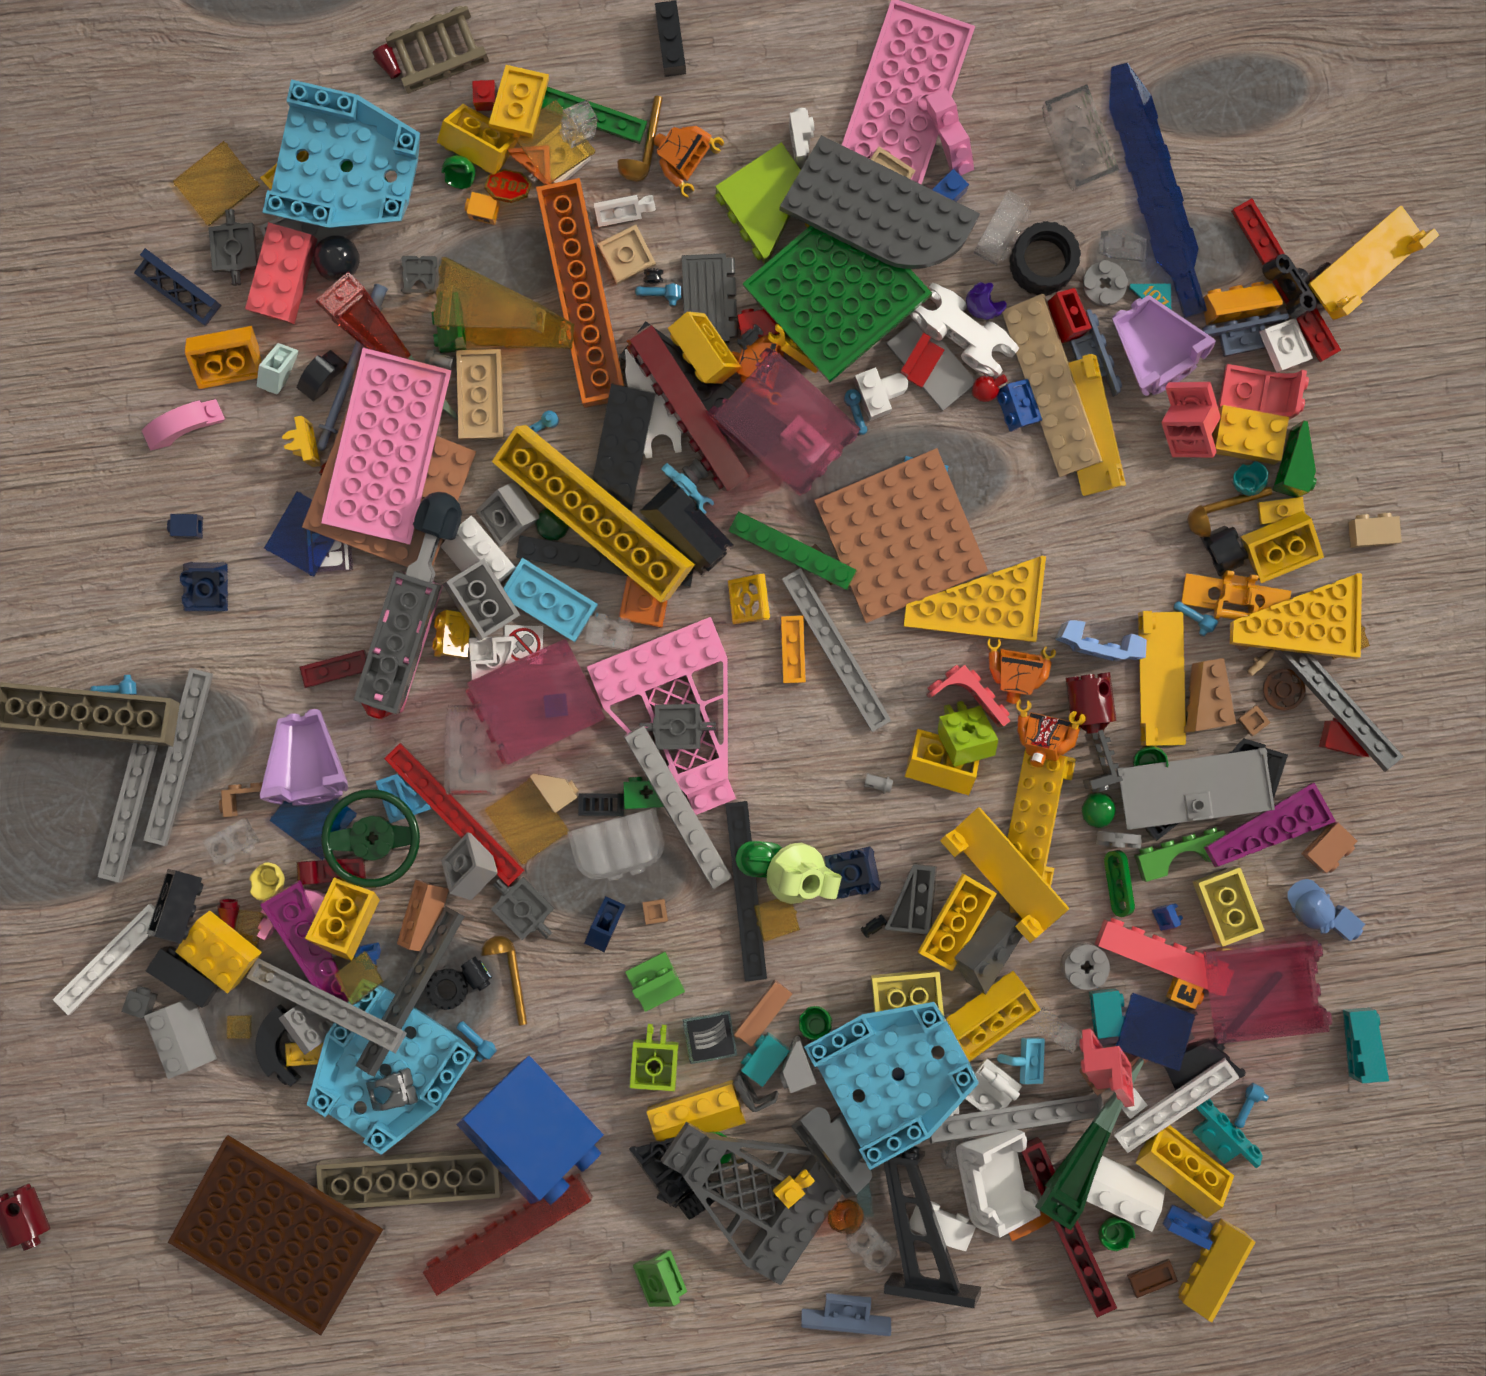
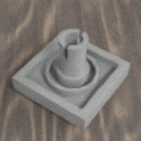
M300 1005L295 1006L279 1017V1020L288 1031L289 1040L296 1043L304 1055L324 1042L326 1034L333 1025L330 1020Z

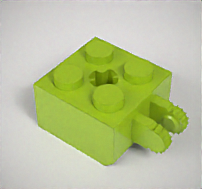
M959 701L957 702L958 712L954 713L950 704L944 705L945 715L939 717L938 735L954 767L996 755L998 738L981 706L967 709L964 702Z
M648 1024L647 1039H634L630 1088L675 1091L679 1042L666 1041L667 1025H662L660 1028L661 1040H652L654 1027L653 1024ZM655 1060L657 1063H660V1066H657V1069L654 1070L652 1065L649 1067L648 1063H652Z

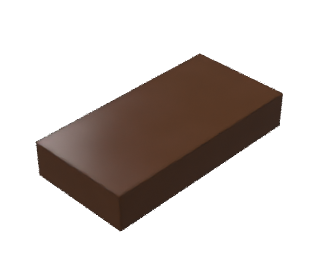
M1169 1259L1127 1275L1136 1298L1178 1282Z

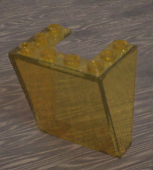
M442 257L438 270L440 277L439 286L436 290L437 304L433 315L434 325L444 330H449V326L466 327V341L476 346L572 349L575 324L539 303L447 257Z

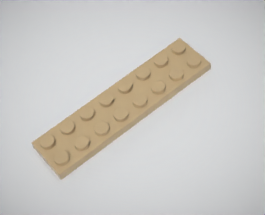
M1040 294L1005 309L1002 314L1011 339L1019 347L1016 354L1024 377L1029 380L1042 417L1040 423L1059 477L1103 462L1045 295Z

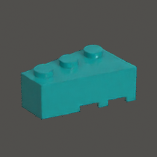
M1370 1007L1343 1009L1349 1077L1362 1084L1388 1082L1389 1075L1379 1027V1014Z

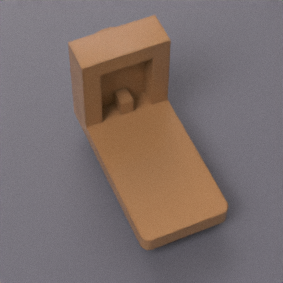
M263 782L250 783V788L243 789L242 784L228 785V790H221L222 800H219V810L223 813V817L238 816L236 794L261 792Z

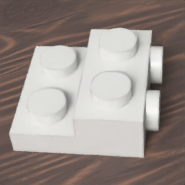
M806 108L795 109L790 113L789 131L794 161L800 169H802L805 161L808 159L810 138L814 137L813 117L808 116Z

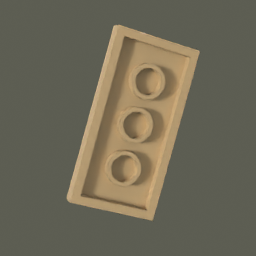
M501 349L456 350L459 440L504 439Z

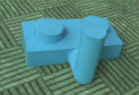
M1040 1037L1021 1038V1057L999 1054L997 1061L1011 1066H1020L1021 1084H1043L1045 1039Z

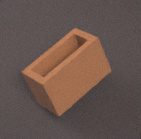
M1334 822L1329 824L1301 854L1320 872L1331 873L1339 866L1338 861L1343 856L1346 857L1353 852L1357 840L1342 825Z

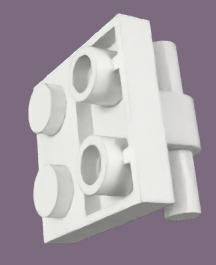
M985 1058L974 1072L979 1084L965 1099L980 1111L1006 1108L1012 1099L1015 1101L1019 1097L1020 1093L1018 1091L1022 1088V1085L989 1059Z

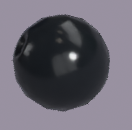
M339 235L328 236L322 239L317 244L313 254L314 264L319 274L329 281L340 282L351 278L356 273L360 263V255L355 244L346 237Z

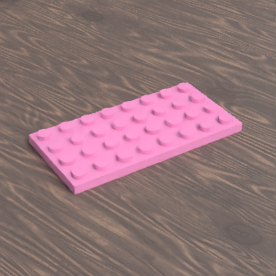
M891 0L842 146L869 159L879 146L916 170L911 180L922 185L939 135L933 120L928 114L926 96L945 88L952 96L975 26L899 0Z
M366 348L362 349L322 517V524L411 544L414 532L413 522L421 502L451 370Z

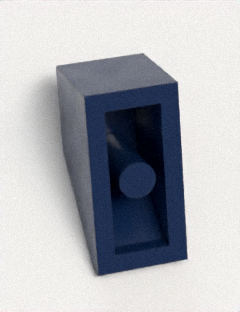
M605 896L584 944L605 953L626 905Z

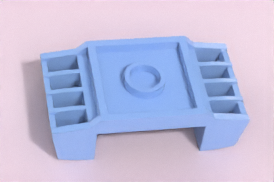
M1069 620L1066 623H1062L1055 640L1069 645L1072 651L1115 662L1124 659L1139 660L1146 658V639L1135 634L1123 636L1121 646L1113 643L1101 645L1098 644L1099 640L1086 637V639H1082L1085 626L1083 621Z

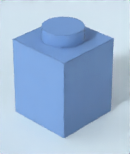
M1338 905L1335 908L1333 930L1345 940L1352 941V939H1357L1362 934V928L1365 926V923L1345 906Z

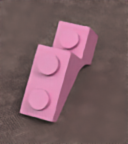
M946 88L926 96L928 114L938 131L950 171L954 169L960 176L973 171L974 164L970 138L959 122L955 101Z

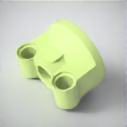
M794 843L780 849L772 858L767 870V883L770 892L780 901L789 904L802 903L817 896L836 899L842 878L841 875L834 873L825 866L822 855L814 847L804 843Z

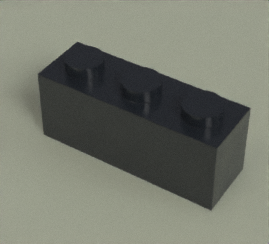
M677 0L655 3L664 76L686 74V65Z
M172 946L160 948L146 969V972L199 1007L207 1006L219 987L175 952L176 948Z

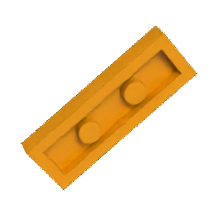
M781 616L783 683H805L803 616Z

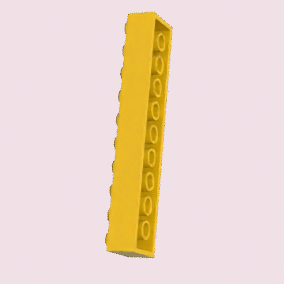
M527 425L516 426L492 460L497 467L658 601L664 602L669 600L695 566L694 563Z

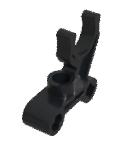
M1280 254L1263 265L1262 272L1266 279L1270 281L1276 280L1288 298L1286 310L1291 317L1299 318L1315 308L1323 307L1308 284L1331 265L1329 262L1322 264L1318 269L1309 274L1302 268H1296L1289 256L1285 254Z

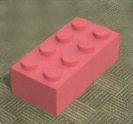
M268 222L245 309L256 314L295 324L317 238L308 233Z

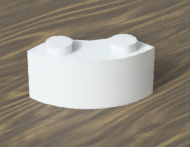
M931 1201L946 1246L966 1251L976 1226L969 1222V1217L961 1213L953 1215L939 1209L940 1205ZM916 1205L909 1221L910 1228L926 1236L927 1232L921 1213Z

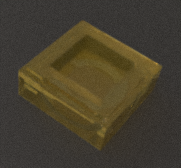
M228 1015L227 1039L251 1038L252 1015Z

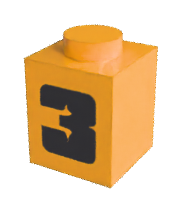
M472 192L471 197L467 198L465 203V211L469 219L492 225L496 224L500 207L498 198Z
M1173 976L1166 997L1196 1009L1197 1005H1200L1203 1001L1204 993L1202 991L1204 988Z

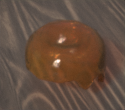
M850 1199L838 1201L837 1206L828 1212V1224L831 1229L841 1234H852L863 1223V1209L859 1203Z

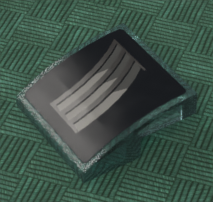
M730 1011L682 1019L690 1064L737 1056Z

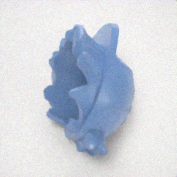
M1304 879L1296 882L1288 891V900L1291 904L1292 912L1295 913V917L1307 927L1320 930L1321 934L1328 933L1330 929L1334 928L1335 907L1330 899V895L1326 894L1325 890L1312 880Z

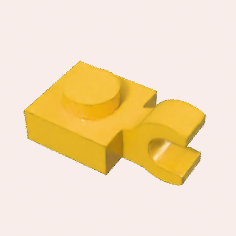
M804 1169L795 1179L789 1175L773 1189V1192L789 1209L805 1195L803 1188L811 1186L815 1180Z

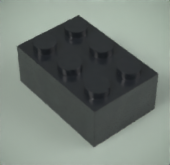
M167 869L147 931L148 935L180 944L182 940H186L189 933V927L187 926L189 918H193L196 911L194 902L196 896H200L203 889L201 877Z

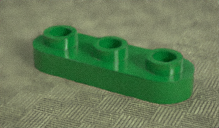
M1113 850L1108 852L1104 858L1111 909L1116 916L1126 917L1130 916L1135 909L1128 859L1123 851Z

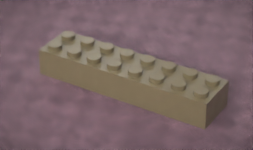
M0 682V730L169 747L174 745L180 703L171 698Z
M479 1149L321 1160L316 1165L318 1190L349 1209L500 1198L503 1193L502 1173Z

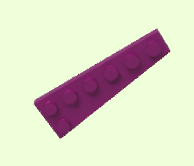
M1308 784L1275 804V810L1263 811L1206 845L1204 849L1214 867H1219L1246 855L1334 823L1336 820L1316 784Z
M301 881L295 882L261 902L260 906L311 985L348 1003L350 996L332 954L305 939L315 918V913Z

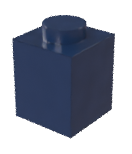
M170 514V520L167 521V531L171 537L177 539H203V517L198 514Z

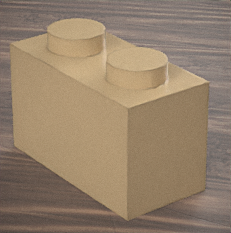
M1391 513L1378 514V518H1370L1369 514L1356 515V519L1348 522L1350 548L1387 546L1402 543L1400 516H1392Z

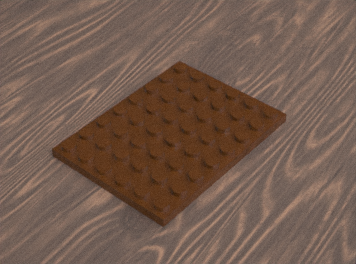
M227 1135L167 1243L317 1334L322 1335L384 1229Z

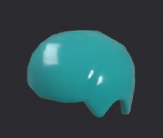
M1257 461L1250 465L1242 464L1233 474L1232 483L1237 492L1247 496H1254L1265 489L1269 472L1266 466Z

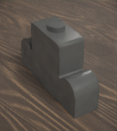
M816 1107L803 1114L791 1125L846 1199L856 1195L870 1182L872 1171L866 1163L860 1162V1159L863 1157L859 1151L861 1147L842 1112L830 1121L829 1113L824 1108Z

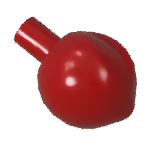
M1004 374L997 378L989 375L978 377L972 386V396L981 402L992 401L999 393V386L1008 382L1007 377Z

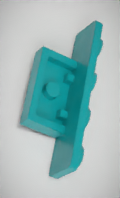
M1210 1098L1196 1107L1206 1120L1194 1127L1193 1133L1223 1164H1226L1241 1153L1255 1168L1261 1165L1263 1155L1260 1149L1253 1145L1245 1137V1134L1230 1122L1226 1114L1221 1113L1214 1106Z

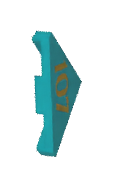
M1171 284L1129 285V290H1132L1139 298L1143 299L1150 295L1171 309Z

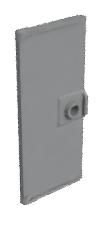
M1266 748L1168 762V768L1166 767V762L1117 768V775L1123 778V781H1120L1127 830L1275 810Z

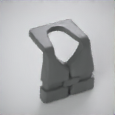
M402 256L404 289H401V292L404 294H434L437 257L421 256L418 258L417 256ZM420 279L427 289H412V287Z
M409 1068L401 1069L398 1073H392L379 1080L366 1082L374 1111H384L418 1102L415 1087L412 1086L413 1078ZM379 1086L391 1091L388 1100L384 1104L377 1102L374 1097V1089Z
M741 1070L738 1071L733 1082L736 1092L740 1093L739 1097L752 1112H758L777 1101L778 1091L758 1099L746 1074Z

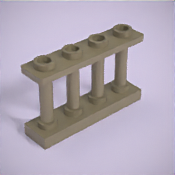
M467 6L455 7L444 15H434L429 21L414 23L409 29L394 31L385 38L389 48H396L406 71L405 77L401 78L408 94L489 62L484 47H476L466 20L471 18ZM457 23L468 48L467 53L459 56L455 54L445 29ZM436 31L447 55L446 61L439 64L435 63L425 38L426 35ZM416 39L427 64L426 69L419 72L414 70L404 45Z

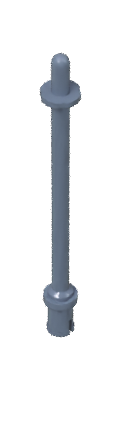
M374 284L370 299L365 303L367 313L325 425L319 424L318 428L323 430L317 445L319 451L326 449L331 433H338L334 429L335 422L375 315L379 312L381 313L383 309L381 305L388 289L382 285Z

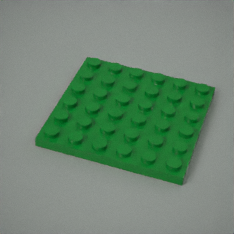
M812 226L804 230L743 283V287L768 315L782 327L786 335L829 383L932 296V292L911 269L890 266Z

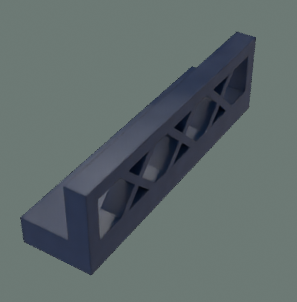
M145 248L140 254L144 260L135 270L134 274L206 326L222 305ZM150 263L156 269V276L147 278L142 273ZM171 278L174 289L163 290L161 280ZM190 292L192 302L182 304L179 299V293ZM206 304L211 309L204 318H201L197 315L196 306Z

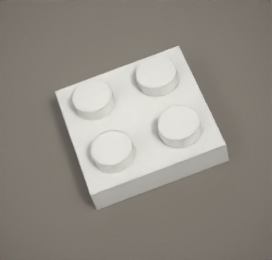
M1296 318L1259 332L1276 373L1313 359Z

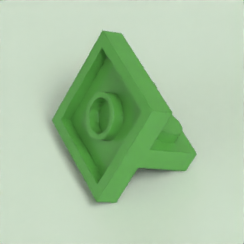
M666 951L625 971L633 987L632 992L635 998L639 999L645 1012L685 992Z
M665 1250L649 1261H639L633 1265L649 1307H672L680 1303L679 1297L685 1294L687 1289L671 1250Z

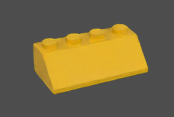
M962 873L919 948L918 953L953 971L957 964L954 957L971 940L997 893Z
M1011 971L993 984L986 995L981 993L973 1000L968 1001L962 1008L950 1014L946 1020L970 1062L1041 1011V1009L1017 974Z
M733 1080L648 1106L646 1110L655 1139L660 1142L676 1137L686 1122L703 1132H720L746 1123Z
M1171 1125L1145 1142L1135 1162L1206 1219L1223 1208L1234 1178L1232 1173Z
M1220 1219L1219 1223L1216 1222L1212 1227L1210 1239L1213 1243L1210 1250L1201 1248L1199 1260L1192 1264L1189 1271L1190 1276L1187 1282L1182 1283L1178 1292V1298L1186 1306L1210 1322H1213L1256 1243L1245 1231L1223 1219Z

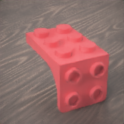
M1227 364L1225 366L1218 408L1226 405L1286 416L1290 420L1304 409L1305 399H1302L1309 383V377H1306L1307 371L1276 373Z
M965 665L952 667L945 673L946 679L943 681L939 679L928 687L930 692L926 695L928 698H931L948 685L961 686L969 691L997 727H1004L1010 722L1008 718L1010 714L1002 704L1000 706L997 705L993 700L995 698L993 692L988 687L983 688L979 683L981 681L979 675L974 670L969 671Z

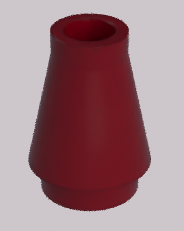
M383 44L372 52L374 61L391 79H395L402 74L392 47L389 48L387 44Z
M222 899L220 900V905L217 906L219 918L235 930L240 909L238 900Z

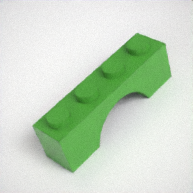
M1212 827L1203 830L1204 834L1195 836V833L1182 836V841L1174 843V840L1160 843L1161 847L1153 849L1152 846L1140 849V853L1134 856L1142 881L1148 882L1168 876L1171 861L1178 854L1185 851H1194L1206 862L1211 863L1212 861L1204 847L1225 835V831Z

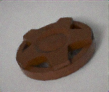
M1276 670L1269 674L1264 681V698L1271 707L1277 710L1294 709L1305 697V683L1293 670ZM1281 673L1279 679L1273 678L1276 674ZM1292 675L1296 677L1299 683L1292 681ZM1268 688L1271 689L1270 695H1268ZM1300 693L1298 700L1295 702L1294 696ZM1281 701L1285 705V707H1281L1276 704Z

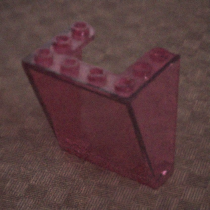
M766 348L759 355L763 361L761 363L757 362L755 365L757 369L729 399L724 398L722 406L719 408L713 406L706 414L778 486L801 496L810 490L813 481L817 477H821L827 471V466L841 456L844 447L847 444H851L857 438V433L861 429L774 349Z
M566 639L468 682L469 688L465 690L473 705L477 704L479 707L475 711L481 723L486 721L489 727L486 733L491 743L496 741L499 747L496 753L503 765L507 764L509 767L606 720Z
M1304 933L1203 950L1214 1037L1218 1044L1330 1032L1329 1025H1332L1330 1011L1327 1012L1326 1008L1318 1002V997L1321 996L1320 984L1316 983L1315 974H1318L1317 962H1319V957H1323L1322 944L1318 943V940Z

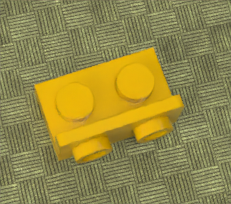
M444 610L438 613L434 621V627L436 628V637L432 645L433 650H435L434 656L441 657L444 655L463 659L467 658L470 626L461 612Z

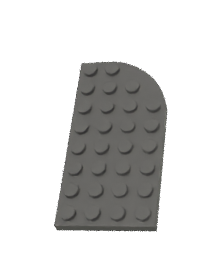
M822 135L779 209L890 266L903 269L931 267L955 255L965 244L980 216V213Z

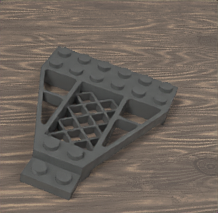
M688 1122L684 1124L661 1158L663 1164L682 1174L745 1265L779 1285L783 1283L842 1195L807 1147L722 1137L716 1133L703 1132ZM746 1147L779 1152L772 1162L767 1164L741 1148ZM730 1153L731 1162L721 1164L720 1159L722 1156ZM787 1153L810 1155L795 1178L806 1169L815 1182L811 1186L803 1188L805 1195L788 1209L775 1194L773 1195L772 1187L779 1185L788 1177L777 1170ZM735 1154L741 1157V1159L736 1160ZM748 1163L749 1172L738 1175L737 1166ZM753 1165H755L759 1169L753 1170ZM733 1168L734 1176L723 1179L722 1171ZM718 1172L719 1180L708 1183L707 1179L710 1174ZM765 1174L766 1182L756 1184L755 1176ZM770 1175L777 1179L771 1180ZM750 1178L751 1186L741 1189L739 1181ZM735 1182L736 1191L725 1193L724 1185ZM720 1187L721 1194L712 1189ZM767 1188L769 1196L758 1199L757 1191ZM753 1193L754 1200L743 1203L742 1195ZM709 1197L736 1213L726 1229L707 1204L706 1198ZM738 1197L739 1205L730 1199ZM779 1200V1202L775 1206L774 1201ZM770 1203L771 1211L760 1213L759 1206ZM755 1207L756 1214L747 1209ZM747 1219L760 1226L761 1229L743 1254L731 1237L740 1223Z

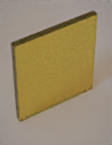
M557 100L540 110L533 138L510 133L549 184L596 153L595 149Z
M224 141L173 180L174 185L181 191L208 226L225 214V210L232 209L260 186L259 182L253 178Z
M528 778L526 782L485 810L521 864L527 863L532 857L570 832L531 778Z

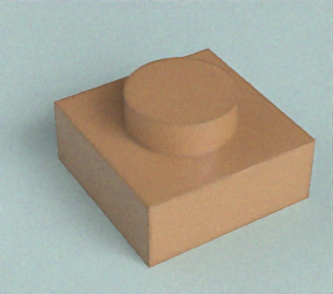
M1254 705L1238 718L1250 736H1254L1271 723L1257 705Z
M665 898L642 902L646 925L668 921Z

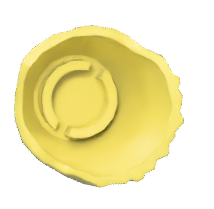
M269 862L259 865L249 878L252 886L250 894L257 900L264 901L282 891L285 878L281 868Z

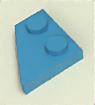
M399 774L376 781L378 790L389 792L400 798L408 805L414 815L432 809ZM382 800L390 823L405 819V816L397 807Z

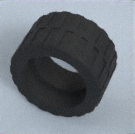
M1048 221L1035 223L1031 227L1026 228L1018 237L1009 259L1010 272H1012L1014 281L1019 284L1018 286L1025 289L1028 293L1051 295L1054 292H1058L1069 283L1080 264L1081 250L1079 249V242L1076 240L1075 235L1064 225ZM1049 241L1062 251L1065 265L1057 276L1042 277L1029 269L1025 262L1024 254L1026 248L1032 242Z

